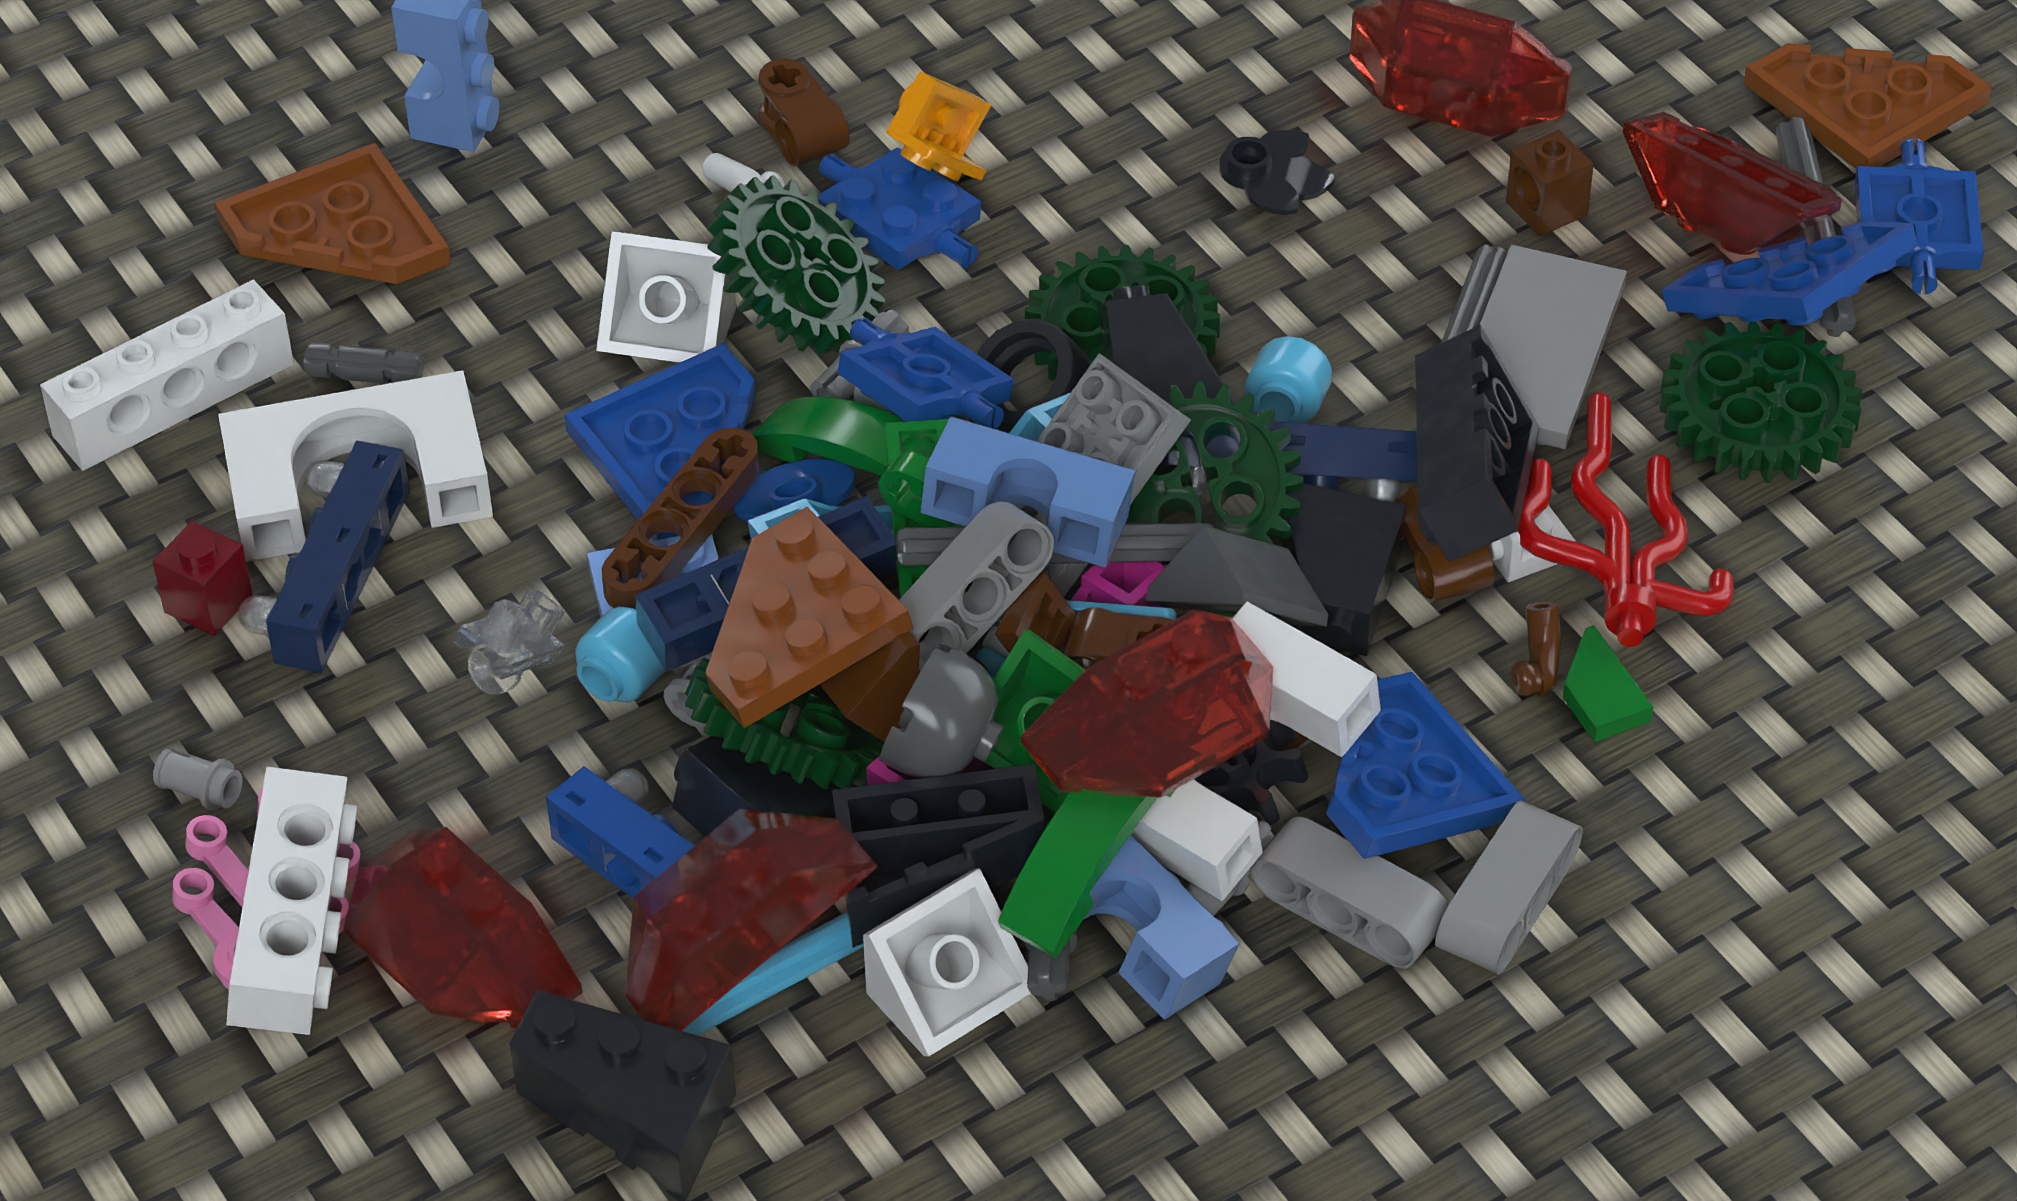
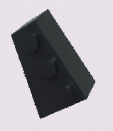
M1035 764L832 790L836 841L852 948L864 943L863 934L975 868H980L990 889L1019 876L1028 857L1045 830V819Z
M537 990L509 1043L517 1093L582 1137L589 1133L613 1149L618 1161L632 1170L637 1166L664 1183L669 1195L678 1201H686L736 1096L732 1045Z

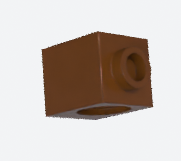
M1560 130L1511 150L1506 203L1539 236H1543L1588 215L1594 163Z

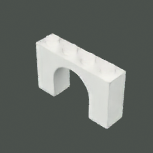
M463 370L218 414L236 518L246 562L301 551L306 541L299 506L301 487L309 474L319 465L333 457L351 452L356 440L403 449L405 461L416 470L421 479L432 528L493 517L487 471Z
M1247 601L1231 620L1226 619L1217 626L1210 638L1207 649L1192 666H1184L1176 674L1168 694L1153 712L1199 736L1204 735L1215 726L1234 719L1247 717L1270 719L1290 727L1336 755L1343 757L1379 714L1381 708L1377 674ZM1188 773L1171 797L1162 793L1159 794L1132 832L1135 839L1162 866L1221 901L1227 897L1263 853L1257 817L1202 786Z

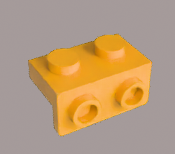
M920 71L915 81L903 92L899 101V109L886 134L904 144L900 155L928 171H931L933 168L957 182L962 173L981 181L987 170L965 157L964 153L989 111L991 104L973 93Z

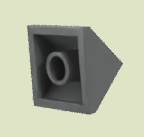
M1203 526L1147 587L1149 592L1145 601L1165 604L1168 607L1211 618L1218 612L1237 613L1248 601L1288 625L1327 627L1328 613L1288 548Z

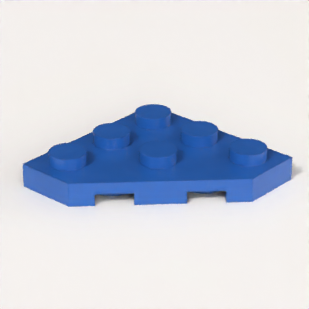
M1862 221L1841 227L1843 235L1826 237L1808 245L1806 237L1758 249L1760 258L1740 260L1726 267L1723 259L1698 265L1662 289L1667 311L1693 313L1694 317L1698 319L1727 315L1739 316L1743 322H1756L1771 318L1786 319L1790 325L1812 323L1823 316L1824 309L1839 299L1856 294L1860 290L1862 283L1875 274L1894 268L1898 258L1916 247L1918 243L1913 223Z
M722 343L564 414L566 432L635 518L639 520L711 433L723 428H739L744 430L756 397L755 380L728 347ZM720 459V465L722 467L726 461ZM703 491L687 494L682 501L689 505L700 506L709 503L714 499V496ZM661 532L651 538L655 541L678 535L672 532Z
M1408 672L1377 680L1381 711L1344 756L1340 757L1326 815L1359 854L1366 859L1501 824L1516 802L1520 800L1525 802L1526 799L1413 672Z

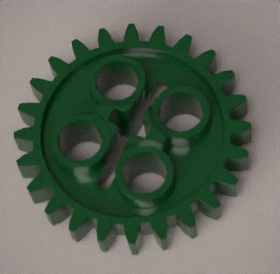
M771 175L764 183L757 177H753L745 186L742 183L738 184L713 211L716 218L708 225L707 230L715 238L707 245V248L714 254L721 256L712 266L713 270L729 276L730 281L723 287V290L728 293L740 294L743 298L737 308L740 312L753 309L758 314L756 320V327L758 329H762L770 323L775 327V335L778 342L782 343L789 335H792L797 349L802 352L812 343L819 355H823L830 347L839 353L840 346L846 340H852L850 330L854 322L859 318L863 321V317L868 318L872 322L879 314L877 310L885 303V298L877 292L885 284V280L871 272L880 262L875 257L864 255L862 249L869 243V240L865 237H854L851 234L850 230L854 225V220L850 218L840 221L835 216L837 204L833 201L826 207L820 205L816 189L812 188L804 196L801 195L796 180L791 179L782 188L776 176Z
M1123 245L1119 256H1111L1104 246H1099L1098 258L1090 260L1082 252H1076L1074 267L1057 261L1055 263V277L1041 274L1039 276V290L1029 291V306L1025 307V320L1039 319L1056 325L1087 355L1090 365L1099 353L1105 357L1098 307L1105 301L1113 300L1112 290L1118 288L1149 285L1150 295L1167 293L1206 357L1216 354L1217 338L1220 336L1217 296L1209 295L1210 282L1208 280L1195 281V267L1192 265L1176 270V256L1173 254L1164 258L1161 262L1155 261L1154 250L1150 247L1140 257L1132 256L1129 245ZM1052 351L1034 353L1035 365H1048V378L1051 381L1055 380L1057 377L1058 357Z
M1750 321L1747 332H1739L1731 322H1726L1723 336L1719 337L1713 331L1706 328L1702 331L1701 344L1686 339L1682 354L1672 353L1669 369L1663 372L1659 411L1666 413L1665 430L1677 431L1675 445L1679 448L1695 444L1693 460L1699 462L1712 456L1716 459V473H1721L1728 466L1733 465L1738 467L1739 480L1745 481L1751 470H1760L1764 481L1771 483L1774 470H1782L1791 481L1797 480L1799 466L1802 465L1807 470L1817 474L1820 472L1822 458L1836 463L1839 459L1840 449L1851 447L1853 434L1855 431H1858L1862 407H1860L1862 389L1854 387L1857 373L1852 370H1842L1845 359L1843 354L1825 357L1827 341L1821 340L1810 346L1804 343L1806 330L1800 329L1791 337L1783 335L1782 325L1778 322L1772 326L1769 333L1761 332L1757 322Z
M1197 381L1193 398L1184 399L1179 388L1176 385H1172L1170 388V405L1191 419L1168 451V453L1173 454L1179 459L1178 464L1170 473L1151 475L1131 503L1125 524L1162 523L1163 519L1174 511L1188 512L1195 518L1194 523H1205L1196 489L1192 486L1190 466L1181 440L1185 433H1190L1193 435L1204 478L1209 483L1211 503L1219 530L1273 544L1269 539L1271 535L1290 539L1292 535L1291 527L1281 517L1299 516L1301 514V503L1287 494L1304 490V479L1302 476L1286 473L1301 464L1299 451H1281L1291 441L1290 430L1282 428L1270 432L1269 430L1275 421V411L1269 408L1254 416L1252 414L1255 404L1254 395L1248 393L1235 405L1231 403L1230 389L1227 384H1223L1215 399L1207 398L1202 381ZM1227 435L1234 437L1240 443L1239 449L1228 458H1216L1206 451L1209 442L1218 436ZM1236 494L1248 495L1257 503L1256 508L1251 514L1241 518L1229 516L1222 508L1226 500ZM1159 562V563H1161L1162 565H1164V564L1168 565L1170 562Z
M703 658L700 665L696 666L684 694L687 696L684 704L693 710L692 720L706 724L703 731L706 735L724 738L722 744L724 749L740 750L746 753L744 761L748 763L762 761L768 764V770L771 774L776 775L781 770L789 772L792 778L802 784L806 777L812 779L822 789H827L830 781L841 789L851 788L852 784L858 787L867 786L866 767L880 756L885 742L847 719L820 684L743 728L710 690L705 674L710 660ZM794 704L799 707V712L787 738L782 736L780 731L790 705Z

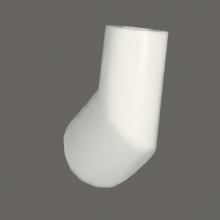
M720 153L710 154L703 162L702 171L704 177L729 192H732L740 183L745 186L753 177H757L764 183L771 175L776 176L782 188L785 186L783 179L776 172L766 171L760 176L755 170Z

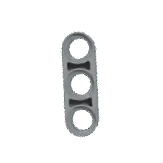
M998 501L989 504L973 518L899 599L909 610L914 628L909 632L919 642L922 635L929 630L925 639L919 643L920 671L936 647L939 648L940 642H944L967 654L1039 575L1050 561L1054 549L1053 535L1048 527L1009 502ZM1017 533L1014 541L1008 546L1012 536ZM973 581L972 586L970 587L968 592L964 594V590L966 589L968 584Z
M1524 801L1516 802L1445 910L1437 930L1435 946L1498 975L1501 974L1512 960L1571 867L1581 843L1583 828Z
M1293 817L1288 820L1262 850L1263 853L1250 868L1253 882L1266 897L1397 968H1408L1415 963L1436 937L1440 921L1449 905L1445 897L1428 882L1379 856L1364 859L1348 839L1304 817Z

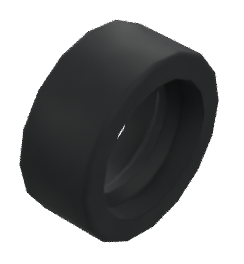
M1039 319L1016 320L996 330L980 347L977 355L1009 376L1012 370L1024 358L1036 352L1052 351L1058 357L1057 377L1050 391L1037 404L1021 411H1010L1004 403L995 405L1004 412L1003 420L1000 426L997 427L998 430L1010 433L1028 409L1071 393L1089 368L1090 364L1087 355L1054 324Z

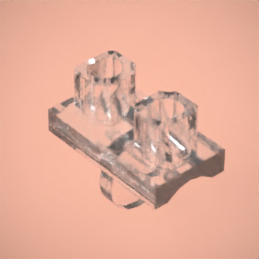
M535 589L526 592L519 605L507 599L495 602L486 618L461 625L452 641L461 648H472L468 659V671L473 683L480 690L488 694L499 695L514 689L520 682L524 671L556 661L565 645L552 634L565 614V610L543 592Z

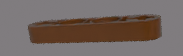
M723 428L711 433L701 443L605 560L601 571L604 598L608 605L613 608L620 606L636 609V594L678 576L756 479L759 473L758 444L752 434L739 428ZM720 459L726 461L722 467L720 465ZM703 491L714 496V499L709 503L700 506L689 505L682 501L687 494ZM661 532H672L681 537L676 544L666 547L655 546L649 542L652 536ZM640 572L642 573V580L636 579Z

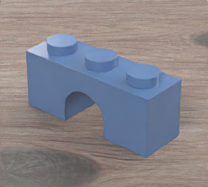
M395 0L391 10L397 51L425 59L424 64L404 95L410 139L475 152L486 131H492L495 128L500 110L499 100L493 97L491 79L494 71V58L487 50L486 33L489 21L487 10L482 9L481 0Z
M950 416L926 465L921 513L967 526L982 509L998 501L1009 502L1013 505L1029 506L1040 511L1048 519L1047 527L1053 535L1054 553L1106 568L1129 515L1136 471Z
M1131 834L1090 891L1094 906L1085 918L1095 914H1111L1124 919L1135 928L1137 933L1118 973L1166 1020L1221 984L1240 943L1228 932L1225 925L1219 919L1213 917L1182 886L1178 878L1167 871Z

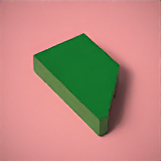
M1594 625L1585 628L1564 683L1563 699L1595 743L1651 722L1653 706Z

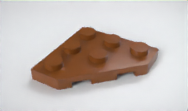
M1790 43L1746 66L1744 85L1789 119L1794 116L1803 118L1805 125L1810 128L1813 137L1856 169L1857 166L1881 167L1901 155L1900 147L1905 140L1913 138V147H1915L1917 139L1925 141L1988 104L1992 88L1990 84L1951 56L1927 54L1925 63L1892 60V51L1845 48L1844 56L1811 54V45Z
M376 143L214 203L218 222L240 255L392 284H400L451 264L449 246Z
M807 506L752 538L705 674L711 692L742 727L746 728L892 642L897 635L909 632L914 628L909 610Z

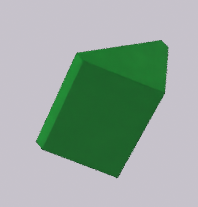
M1027 629L1024 630L993 679L999 698L993 721L1004 726L986 763L994 769L1035 764L1041 802L1056 813L1094 761L1130 725L1136 705Z

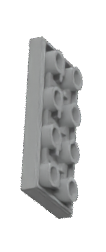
M1511 244L1480 325L1540 427L1536 444L1566 449L1625 288L1627 271Z
M1099 353L1036 442L1135 470L1131 497L1132 503L1191 419ZM1014 504V506L1043 525L1048 524V519L1040 511L1029 506ZM1088 563L1047 564L1040 573L1047 575L1064 598Z

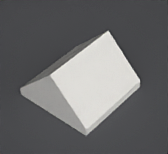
M612 231L596 351L680 363L724 343L736 310L735 293H728L723 290V287L730 281L729 276L714 271L712 267L721 256L708 250V244Z
M980 868L967 872L863 934L866 994L923 1056L934 1054L1031 994L1027 988L1028 965L1013 935L1000 928L998 924L1002 912Z

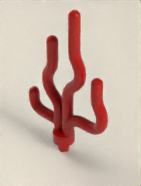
M1597 392L1592 394L1587 401V453L1574 465L1570 483L1575 499L1604 529L1605 554L1585 544L1546 534L1535 524V519L1548 507L1552 491L1551 465L1542 458L1532 461L1517 532L1520 535L1521 547L1532 555L1549 562L1580 569L1596 578L1603 586L1605 592L1604 622L1607 629L1614 635H1617L1620 644L1633 647L1639 645L1643 641V636L1649 633L1655 626L1656 606L1694 616L1708 617L1720 614L1731 604L1734 593V580L1731 573L1725 569H1716L1709 575L1708 591H1699L1655 580V569L1680 555L1685 550L1689 535L1686 520L1672 500L1670 461L1661 454L1654 455L1647 461L1646 498L1650 514L1662 529L1663 536L1638 550L1633 555L1630 565V530L1626 516L1616 503L1607 497L1596 484V479L1608 468L1612 453V403L1607 394Z

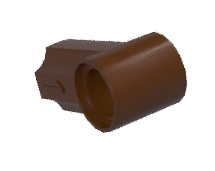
M1418 484L1410 486L1401 498L1394 501L1395 503L1407 505L1404 537L1414 554L1417 581L1427 601L1433 603L1493 586L1494 565L1488 545L1449 562L1438 543L1432 545L1426 540L1416 516L1418 510Z

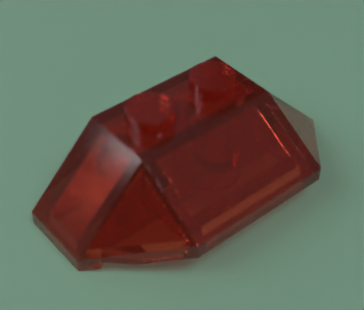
M1379 0L1369 6L1362 5L1356 7L1352 14L1350 59L1381 105L1385 108L1490 137L1564 117L1568 110L1573 66L1562 57L1556 58L1544 43L1515 21L1437 0Z
M1660 112L1624 122L1623 135L1655 209L1677 219V224L1686 230L1703 232L1720 241L1722 248L1729 252L1741 255L1753 254L1757 249L1783 242L1840 211L1842 199L1836 196V193L1830 187L1740 143L1704 128L1689 126L1673 115Z
M1194 609L1088 667L1022 734L1020 742L1061 792L1081 793L1082 789L1110 795L1163 797L1267 737L1270 729L1273 665L1233 618Z
M747 809L737 810L634 896L625 997L643 1020L682 1031L878 866L838 819Z
M447 827L411 831L359 867L344 923L345 934L430 1013L477 1022L510 1023V1028L517 1029L537 990L571 1000L583 993L582 984L533 904Z

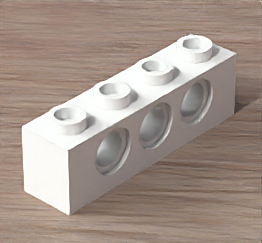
M253 279L40 384L52 436L79 468L84 471L294 365L285 313Z
M266 767L229 984L226 1025L310 1035L314 1008H328L333 968L321 967L323 952L336 954L341 913L329 911L331 897L344 899L349 858L337 857L339 844L352 845L357 815V805L345 804L347 777Z

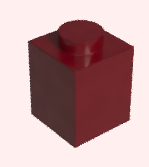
M191 521L152 561L164 613L213 636L253 596L243 544L194 521Z

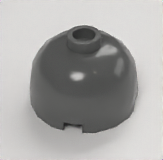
M940 642L939 648L936 647L909 691L902 705L904 711L898 722L901 728L898 729L892 726L881 751L879 761L904 774L919 779L960 774L974 757L986 762L998 742L1004 726L993 721L999 698L995 682L985 668L962 651L944 642Z

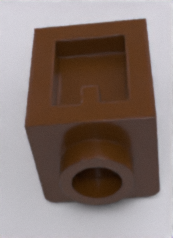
M1039 573L1006 610L995 632V636L1007 652L1010 653L1024 630L1029 629L1060 651L1076 614L1047 575Z

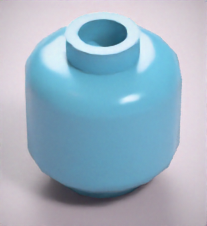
M1285 336L1275 338L1261 348L1245 381V396L1248 393L1254 395L1255 404L1253 411L1256 414L1272 408L1275 411L1274 422L1306 424L1316 416L1332 383V367L1327 356L1315 344L1297 337Z
M619 606L607 611L581 637L575 648L576 669L580 682L593 696L602 701L628 703L637 700L665 673L664 668L637 624L636 609Z

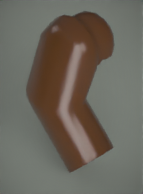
M1536 602L1526 606L1529 662L1519 661L1512 668L1513 687L1519 695L1530 696L1538 693V696L1542 697L1547 695L1556 686L1561 653L1559 605L1554 602Z

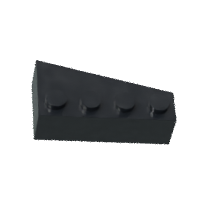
M1481 325L1415 355L1418 510L1416 516L1426 540L1432 545L1438 543L1449 562L1518 531L1540 428Z

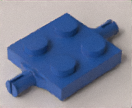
M1913 138L1905 140L1900 147L1903 164L1891 167L1857 166L1854 183L1857 223L1862 221L1913 223L1918 245L1898 258L1896 266H1910L1913 291L1921 294L1924 280L1925 294H1929L1935 291L1938 286L1935 268L1980 270L1984 252L1976 171L1944 170L1927 165L1925 143L1917 139L1914 150Z
M898 147L863 168L852 167L834 153H830L829 157L826 155L819 165V173L836 183V185L819 194L818 203L826 207L833 201L837 204L835 216L840 221L852 218L854 225L850 230L851 234L854 237H865L869 240V243L864 248L897 270H900L919 257L934 253L944 254L965 269L968 268V265L971 266L978 256L977 246L962 239L958 234L980 220L981 201L934 170L928 171L900 155L901 149Z
M863 317V321L859 318L854 322L850 330V337L863 346L840 352L837 374L859 388L865 396L881 403L898 415L903 422L940 420L960 415L968 417L977 424L988 428L996 429L1000 426L1004 412L995 405L1011 400L1014 380L1012 377L937 327L913 333L894 334L890 331L882 330L866 317Z

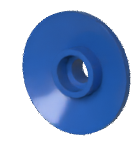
M808 459L783 464L758 474L754 482L733 508L736 516L748 523L750 519L803 498L829 506H837L853 491L856 484L855 476L850 466L831 459Z

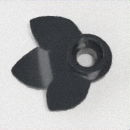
M1277 130L1264 134L1260 139L1256 137L1235 139L1229 143L1219 162V172L1224 181L1236 188L1243 189L1248 200L1253 205L1273 214H1295L1298 211L1299 200L1319 197L1335 183L1334 174L1303 156L1308 147L1309 134L1299 131Z

